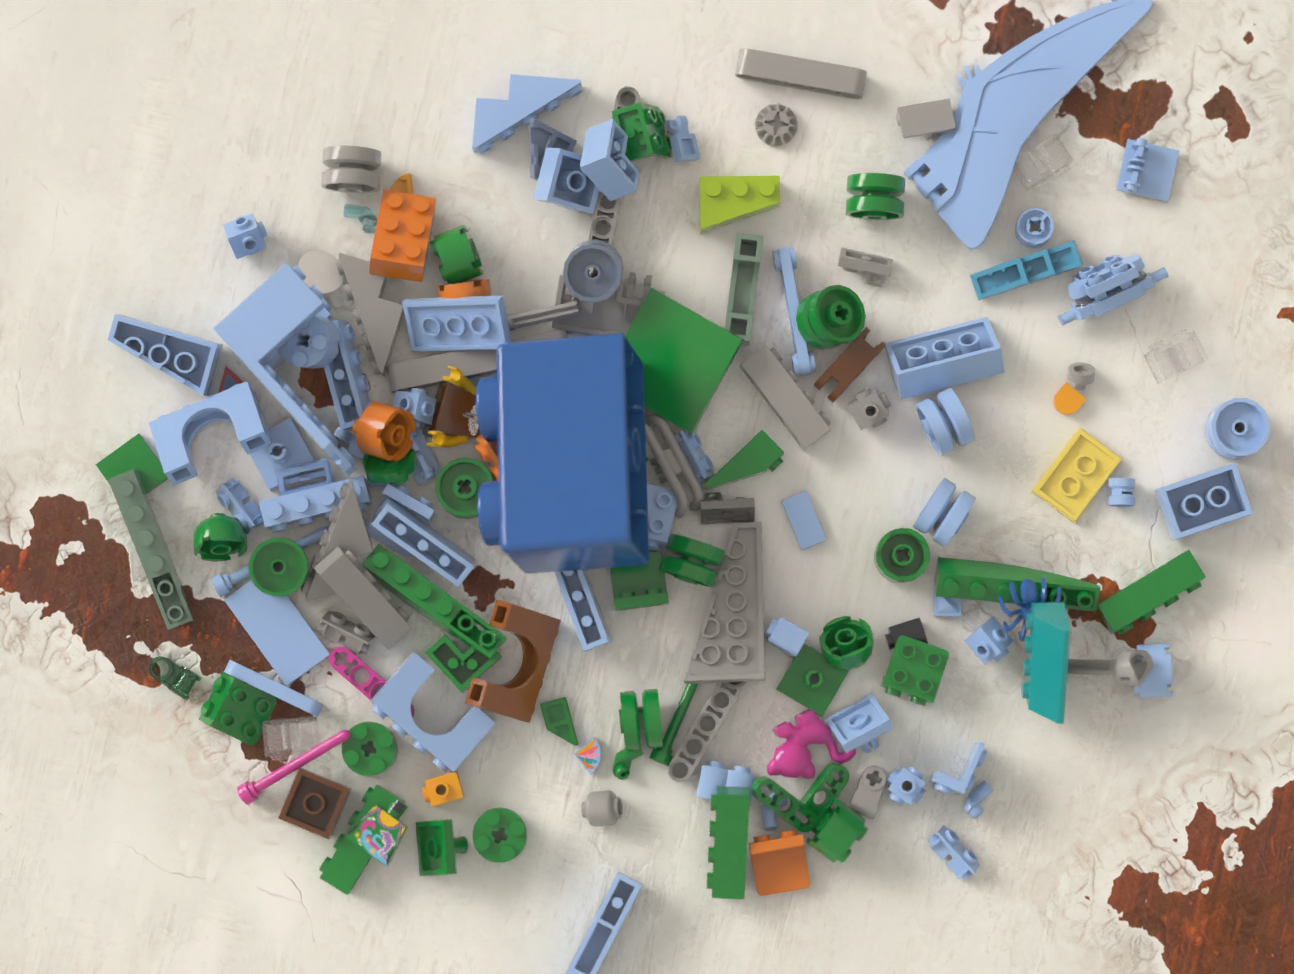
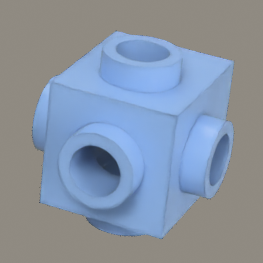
M253 213L240 216L234 221L223 224L236 259L249 254H255L266 248L263 237L268 236L263 222H257Z
M411 388V392L396 391L393 406L409 411L414 417L416 428H420V424H432L437 399L427 396L426 390Z
M991 617L964 641L986 665L992 659L998 662L1007 655L1009 651L1006 648L1014 640L998 621Z
M911 766L908 770L904 767H901L899 771L894 769L886 780L889 784L886 790L891 793L888 797L900 806L903 803L911 805L912 802H915L917 804L926 792L923 789L925 782L921 780L923 774ZM904 781L911 782L912 788L910 791L902 789Z

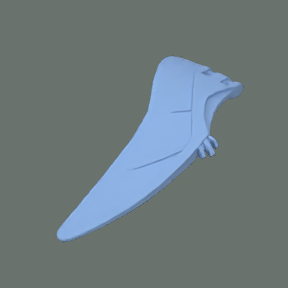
M1115 0L1094 7L1031 36L1004 53L982 71H980L979 65L974 66L975 75L973 76L969 65L963 67L967 80L964 81L961 75L956 77L963 92L953 115L955 130L943 132L935 144L920 159L911 164L904 174L909 180L913 179L917 184L916 188L925 199L931 200L933 203L932 207L937 211L941 219L970 250L978 249L985 242L1004 200L1022 146L1055 106L1149 12L1153 5L1152 0ZM927 168L930 172L924 177L921 172ZM943 187L946 192L940 196L938 191Z

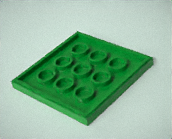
M650 288L625 335L643 361L645 407L687 432L694 433L744 339L655 288Z

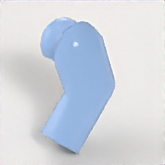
M985 781L970 793L964 806L966 814L969 813L972 818H977L983 813V808L979 803L993 791Z

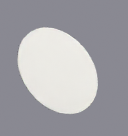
M321 250L305 253L298 264V268L306 276L303 280L309 288L314 285L321 293H331L337 290L343 281V275L339 274L335 263L337 259Z

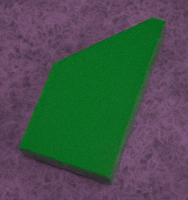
M566 697L541 703L540 706L546 729L574 746L579 745Z

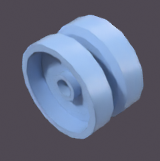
M951 388L937 394L938 407L929 398L916 404V410L923 430L940 457L954 450L953 439L962 447L975 441V435L968 416Z
M1234 398L1219 405L1209 415L1205 425L1206 439L1210 447L1219 456L1227 459H1243L1258 452L1266 444L1270 434V420L1266 411L1257 402L1247 398ZM1235 424L1236 427H1241L1242 432L1238 433L1235 430Z
M946 478L941 481L913 525V528L926 534L937 522L939 525L933 534V540L943 547L960 530L976 500V497L967 491L959 493L954 502H951L950 499L956 491V484Z

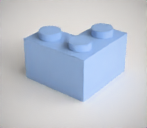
M614 119L587 129L580 168L584 175L588 176L597 186L598 190L610 201L637 191L640 171L625 155L628 135Z

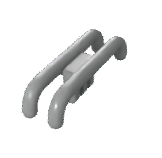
M655 414L647 416L645 418L646 442L654 455L649 461L651 465L658 463L659 467L654 471L656 475L663 472L664 476L659 480L661 484L668 482L678 502L674 516L682 518L687 513L688 506L692 511L700 509V502L704 501L703 490L666 420ZM655 425L658 427L669 449L663 451L654 432L650 428L651 426ZM680 473L683 474L693 494V501L689 505L686 493L677 478V475Z

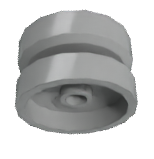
M346 145L324 148L322 162L330 169L322 172V188L345 193H372L379 191L380 175L373 170L381 167V151L368 147Z

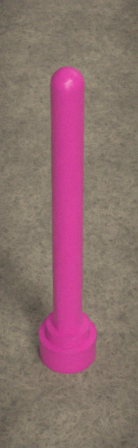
M344 729L257 782L246 781L239 785L237 792L241 800L246 805L258 800L259 795H261V791L348 740L351 735L350 732Z

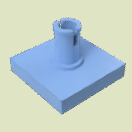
M292 418L268 430L272 442L270 446L250 454L270 491L278 487L275 470L314 461ZM303 472L296 473V474H292V475L283 476L282 478H287V477L299 475V474H302Z
M873 694L825 719L845 753L860 745L863 752L870 753L872 750L868 743L876 750L879 744L875 737L894 728Z

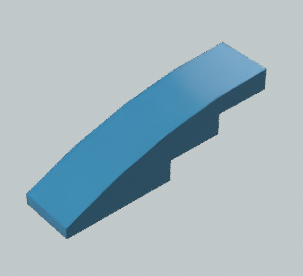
M1073 240L1022 258L1019 257L974 273L970 277L978 300H982L1084 265L1076 242Z

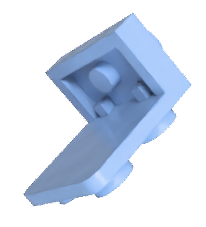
M647 483L649 549L659 551L660 548L666 549L678 502L671 489Z
M387 484L382 492L384 497L374 514L387 497L394 500L427 525L431 523L436 512L431 509L433 503L421 496L417 500L408 495L410 490L404 486L395 484L393 487ZM371 517L367 524L370 537L405 557L412 555L371 525Z
M981 742L974 744L959 780L940 771H934L929 782L934 784L933 789L946 795H950L951 792L960 795L964 794L965 791H970L976 779V776L972 775L974 769L982 765L987 751L983 750L985 744Z

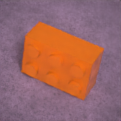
M383 189L370 256L369 274L422 282L435 215L436 198Z

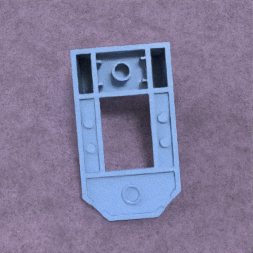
M285 263L213 329L349 477L357 470L352 465L356 460L343 446L339 450L337 449L340 445L337 439L274 372L286 361L279 350L284 343L314 316L319 315L329 320L333 318L329 313L332 307L323 299L324 295L314 285L309 288L303 280L306 276L296 265L291 268Z

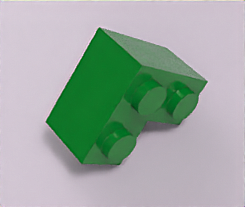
M447 635L441 637L425 652L461 693H464L470 687L472 677L479 679L502 658L497 651L490 660L472 648H469L463 654Z

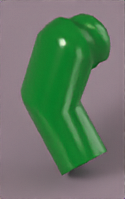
M641 747L636 750L624 749L616 754L612 768L615 777L620 780H625L629 777L631 761L644 754Z

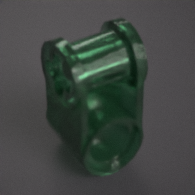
M164 656L153 658L148 666L149 673L155 680L187 701L190 698L188 694L195 683L202 679L195 672ZM159 661H165L169 666L168 673L164 676H159L155 671V666Z

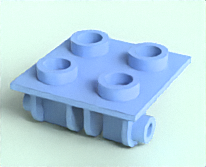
M1137 138V141L1127 139L1116 190L1168 202L1179 150L1147 143L1148 140L1143 138Z

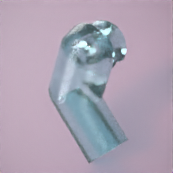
M345 204L344 217L359 219L363 225L362 230L367 234L375 232L378 219L370 208Z

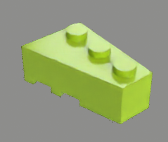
M780 176L700 177V234L779 208Z

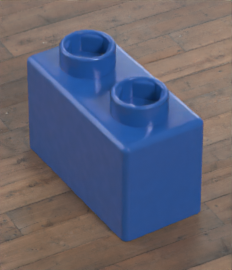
M617 333L500 344L497 348V376L481 378L476 390V412L481 435L486 441H498L499 481L483 482L478 493V520L485 544L488 546H500L501 550L523 572L528 574L648 565L649 535L643 361L625 334Z

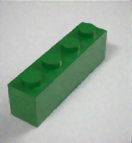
M1187 550L1097 604L1096 611L1111 634L1118 631L1122 635L1134 627L1132 625L1133 621L1138 618L1145 621L1155 615L1156 607L1161 604L1168 607L1178 601L1177 595L1186 590L1189 594L1201 587L1200 581L1206 578L1190 550Z
M376 785L374 789L369 787L361 800L365 802L360 812L354 811L347 824L351 826V829L376 804L386 810L394 798L399 799L404 804L406 801L380 785ZM341 833L333 846L337 849L332 858L326 857L319 871L323 872L320 879L348 895L372 856Z
M717 786L716 795H711L710 811L716 812L715 821H710L709 837H714V847H708V863H713L712 873L707 872V889H712V898L744 900L750 802L749 787Z

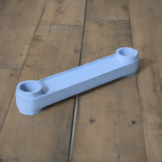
M794 247L779 248L772 251L775 270L776 272L781 271L796 353L791 355L793 371L795 375H810L816 372L813 351L808 352L806 341L798 331L796 322L799 301L793 269L797 268Z

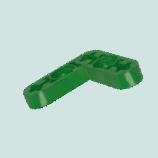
M838 763L828 764L800 801L766 776L758 777L753 781L751 792L757 800L794 828L807 833L816 827L847 785L849 772ZM834 771L840 776L838 780L831 776ZM827 783L830 787H832V790L830 791L828 788L823 786V784ZM761 786H766L775 795L771 798L767 794L762 793V790H760ZM819 791H824L826 795L825 800L821 804H815V794ZM789 798V808L785 811H780L778 808L780 800ZM798 811L803 816H806L808 821L803 823L794 814Z

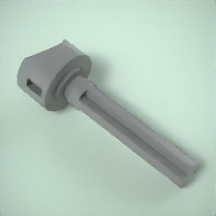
M577 301L513 315L509 314L507 315L509 331L580 315Z
M1126 649L1122 650L1118 658L1114 660L1068 659L1067 674L1117 676L1120 684L1123 686L1140 687L1153 667V662L1148 651Z

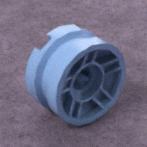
M1027 209L1017 220L1015 228L1017 239L1021 244L1029 248L1042 247L1048 242L1053 233V219L1043 209ZM1030 225H1038L1039 231H1033L1031 233L1029 231Z

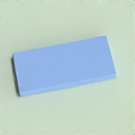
M503 295L462 298L405 299L402 302L411 352L497 350L500 344L512 343Z
M250 580L224 599L286 686H289L330 655L288 595L273 597L262 593Z

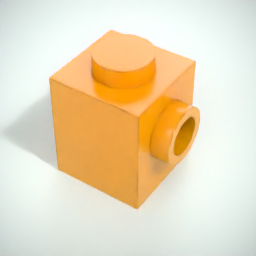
M458 772L425 780L426 786L422 787L426 803L431 802L432 807L465 798Z

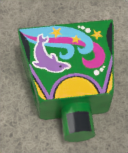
M397 798L393 799L386 810L376 804L345 834V837L385 866H389L408 828L406 824L399 820L408 806Z

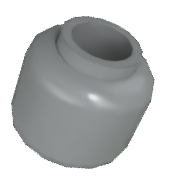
M610 790L590 792L587 795L586 802L581 804L582 816L587 818L589 824L594 827L612 826L617 822L618 818L622 817V800Z

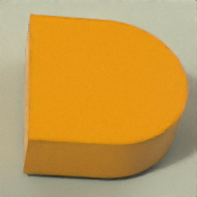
M1066 382L1055 394L1053 404L1059 413L1070 415L1076 412L1087 399Z

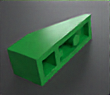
M761 430L704 484V488L707 491L763 474L768 469L773 472L784 462L781 459L784 451Z

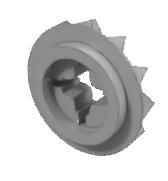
M780 103L767 105L757 115L755 121L756 133L768 145H784L791 141L796 134V115H794L789 107L783 106ZM776 114H778L780 123L788 126L779 127L776 135H774L773 126L767 123L773 122Z

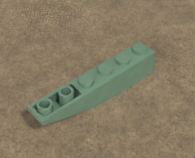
M137 468L111 477L108 481L167 629L169 630L193 621L175 566Z

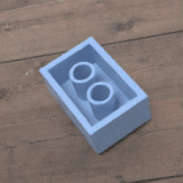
M1236 463L1161 487L1154 491L1172 541L1253 514Z

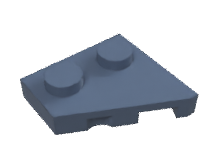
M530 119V178L538 181L546 147L560 148L572 152L577 140L536 119Z

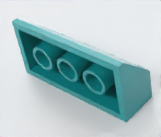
M1031 603V613H1026V629L1030 630V634L1025 636L1024 649L1025 653H1028V660H1023V675L1027 676V680L1021 686L1022 699L1027 700L1029 710L1053 722L1064 724L1070 627L1065 604Z

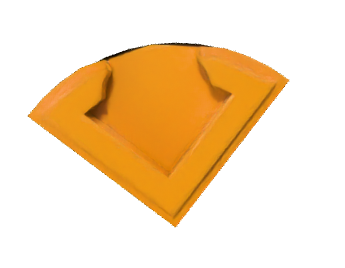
M411 173L399 177L393 183L390 190L414 194Z

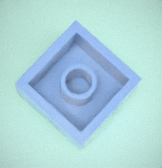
M546 147L533 199L576 212L593 214L599 190L593 181L584 175L580 168L582 155L560 148Z

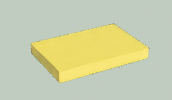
M1079 427L1031 492L1068 520L1076 523L1120 464L1122 458Z

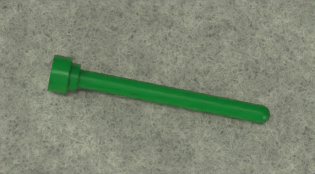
M687 683L663 738V747L653 748L650 759L669 767L673 758L671 756L673 751L671 750L672 744L699 683Z

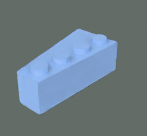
M120 314L114 315L108 336V341L144 360L180 383L187 385L203 396L209 394L223 344Z

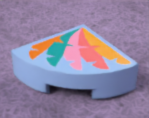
M595 737L574 753L590 775L598 767L601 758L600 745Z

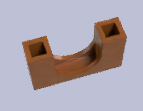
M496 600L489 625L510 632L518 638L523 650L522 665L516 676L505 684L497 685L472 677L465 704L530 723L537 697L543 684L545 671L551 658L552 648L559 632L561 620L512 603Z

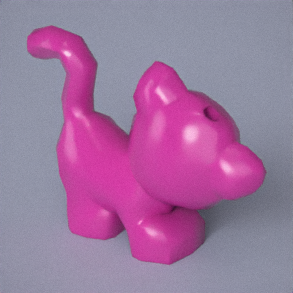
M807 709L794 716L797 725L793 726L791 722L787 723L784 721L772 728L775 736L786 738V742L776 748L773 758L767 765V773L770 776L782 775L790 778L803 777L805 779H812L815 775V766L811 762L812 756L807 748L808 745L826 744L831 760L840 764L850 761L856 755V749L845 753V751L843 753L838 752L837 742L831 734L830 727L818 718L814 710L810 711Z

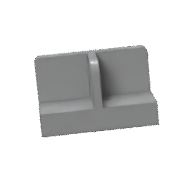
M950 99L897 108L896 118L898 126H901L903 138L925 135V139L930 140L931 134L955 130Z

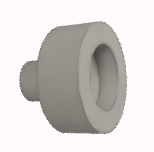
M1073 363L1069 366L1068 380L1075 384V389L1084 390L1086 385L1094 382L1095 368L1092 365Z

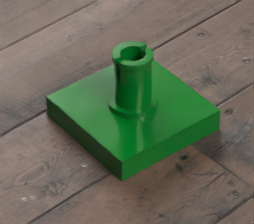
M803 644L776 690L806 708L814 710L816 714L823 717L850 670H841L833 667L824 658L823 654Z
M452 819L415 822L420 876L457 874L455 854L466 853L468 851V841L464 836L454 838Z

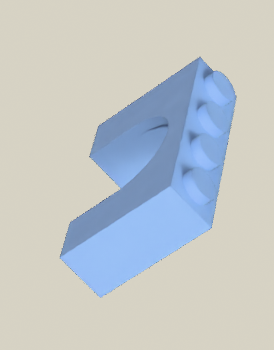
M247 381L233 385L227 390L209 395L201 401L186 405L182 409L162 415L156 420L148 422L164 473L173 486L198 476L191 455V442L195 434L203 426L211 422L226 421L232 423L238 440L247 455L272 444L256 394Z
M412 652L370 700L374 704L372 710L382 719L388 716L395 723L392 727L403 737L409 734L415 740L412 745L424 755L427 751L435 757L433 763L443 772L447 769L454 772L496 723L478 707L471 706L458 723L445 733L428 734L417 727L411 715V701L416 691L434 672V669L415 652Z

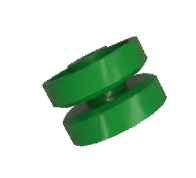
M858 173L847 177V192L853 195V197L846 200L847 216L865 220H894L903 218L904 202L896 197L905 193V178L885 173Z
M842 285L828 286L808 295L801 301L796 314L798 331L803 339L812 347L821 350L835 348L858 337L864 328L866 318L864 305L859 296L850 288Z
M459 458L450 461L441 469L436 478L435 491L438 501L449 514L461 519H472L478 517V493L481 484L494 481L484 464L475 459ZM463 485H470L471 492L469 494L461 492Z
M670 533L666 548L670 552L680 555V558L669 555L663 556L658 570L690 584L714 588L718 574L715 570L705 567L704 564L712 566L721 565L725 551L704 542Z
M274 537L261 542L253 550L248 562L249 575L253 584L262 593L273 597L286 596L295 592L304 583L308 573V559L304 550L295 541L285 537ZM275 562L283 564L284 568L282 571L276 572L273 569Z
M658 689L643 691V707L637 706V695L634 691L620 692L621 709H619L621 734H624L625 750L640 748V732H645L646 745L649 748L663 747Z

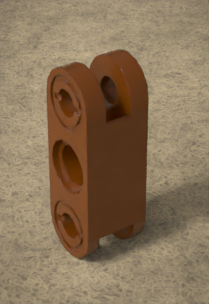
M868 327L855 338L814 383L818 390L832 377L839 383L827 397L832 403L840 397L887 345L882 341L873 348L866 342L865 339L871 331Z

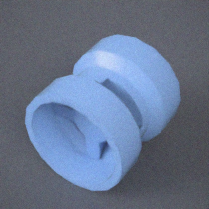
M1109 478L1108 487L1111 489V495L1108 497V506H1135V497L1133 496L1135 479Z

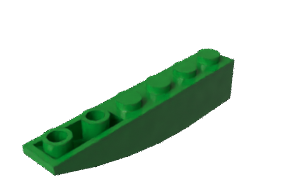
M379 543L362 563L363 570L366 569L375 578L377 583L434 624L491 660L506 641V636Z
M938 557L934 578L935 593L939 597L999 602L998 597L1001 596L1004 603L1015 604L1010 592V583H1014L1017 597L1020 602H1023L1021 598L1022 582L1025 579L1032 580L1036 585L1038 599H1040L1042 591L1041 578L1045 577L1047 595L1043 603H1054L1057 587H1061L1060 603L1065 604V609L1086 611L1097 610L1100 586L1075 578L1021 566Z

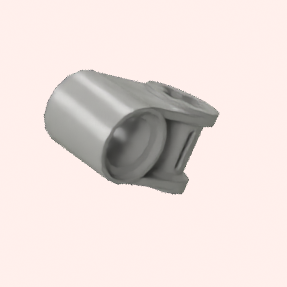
M871 765L863 770L849 804V807L856 813L874 819L886 783L885 772L880 767ZM874 771H878L877 776L881 778L880 782H874L873 785H869L870 780L866 778L867 774H873Z

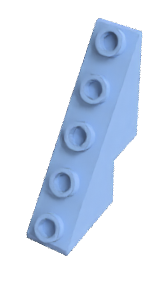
M510 74L508 100L476 98L473 152L483 154L493 147L492 143L498 139L506 140L516 133L514 129L523 124L525 127L529 126L530 119L537 120V115L545 110L547 113L555 110L561 105L560 101L566 97L570 99L576 97L583 91L581 80Z

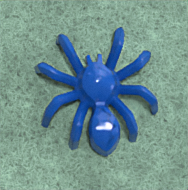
M1045 577L1041 578L1042 591L1040 599H1038L1036 585L1030 579H1025L1021 584V598L1023 602H1020L1017 597L1014 583L1009 584L1014 603L1020 606L1021 609L1009 611L1002 597H998L1001 609L1008 616L1021 614L1009 626L1007 622L1003 621L1005 631L1013 630L1024 619L1022 630L1018 632L1020 641H1024L1026 636V613H1031V603H1043L1046 600L1047 585ZM1057 587V595L1054 603H1060L1061 601V587Z

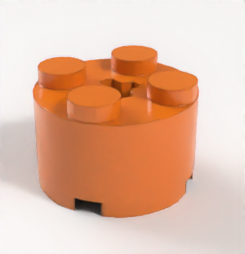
M373 401L363 411L360 418L354 421L352 431L356 434V442L362 453L388 461H399L407 455L412 447L413 441L410 440L411 431L415 432L416 425L414 417L409 411Z

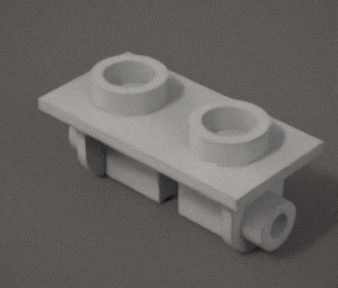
M329 610L321 618L320 621L322 622L317 629L322 632V636L336 643H339L343 635L346 637L343 646L357 654H366L370 647L369 643L375 637L365 625L355 624L347 620L343 614Z

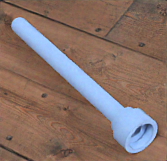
M323 526L297 539L295 542L303 549L319 541L323 531L329 530V527ZM249 565L228 576L227 574L222 576L218 574L210 578L220 597L230 593L229 590L233 588L234 584L250 576Z

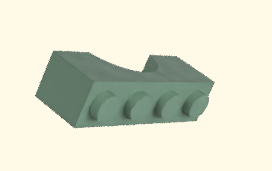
M737 233L725 329L744 339L741 345L749 346L763 236Z

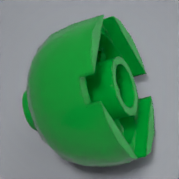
M214 513L196 527L193 541L194 554L197 556L199 553L202 560L213 562L231 560L229 555L237 552L238 557H240L247 551L245 529L238 520L223 513Z
M851 616L835 618L823 627L824 632L819 636L824 658L833 667L841 670L859 668L866 663L873 651L874 639L871 627L860 618L859 621L851 620Z

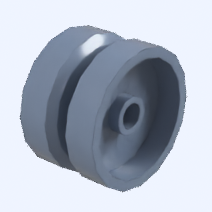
M595 239L583 241L573 248L565 261L563 277L566 287L572 295L581 301L594 303L606 300L615 293L621 283L624 271L622 257L616 248L606 241ZM589 268H596L598 273L595 276L590 275Z

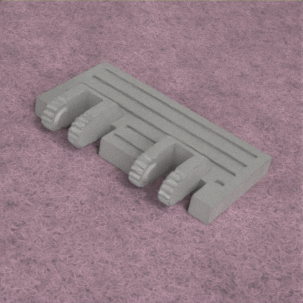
M593 268L591 275L595 276L598 270ZM630 272L626 297H622L624 285L620 284L615 293L609 298L594 303L581 301L572 295L565 285L563 275H560L555 305L577 301L580 315L554 320L552 328L592 335L617 333L626 335L651 288L652 275H646V278H644L643 298L632 297L637 277L636 273Z

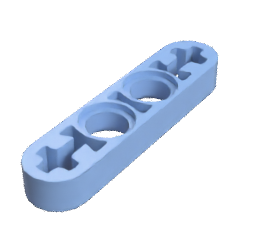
M229 660L224 670L225 673L317 717L324 705L232 660Z

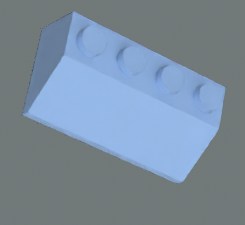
M987 317L888 342L885 346L894 382L901 399L939 391L944 388L1004 373L1001 347Z

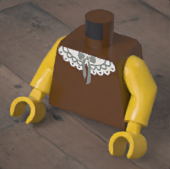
M448 365L447 368L450 369L451 374L449 377H442L444 381L451 383L441 384L432 424L428 431V434H432L433 440L431 443H426L428 447L452 448L465 444L470 437H477L479 425L476 412L477 388L462 374V370Z

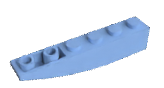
M618 871L565 974L597 973L642 883Z

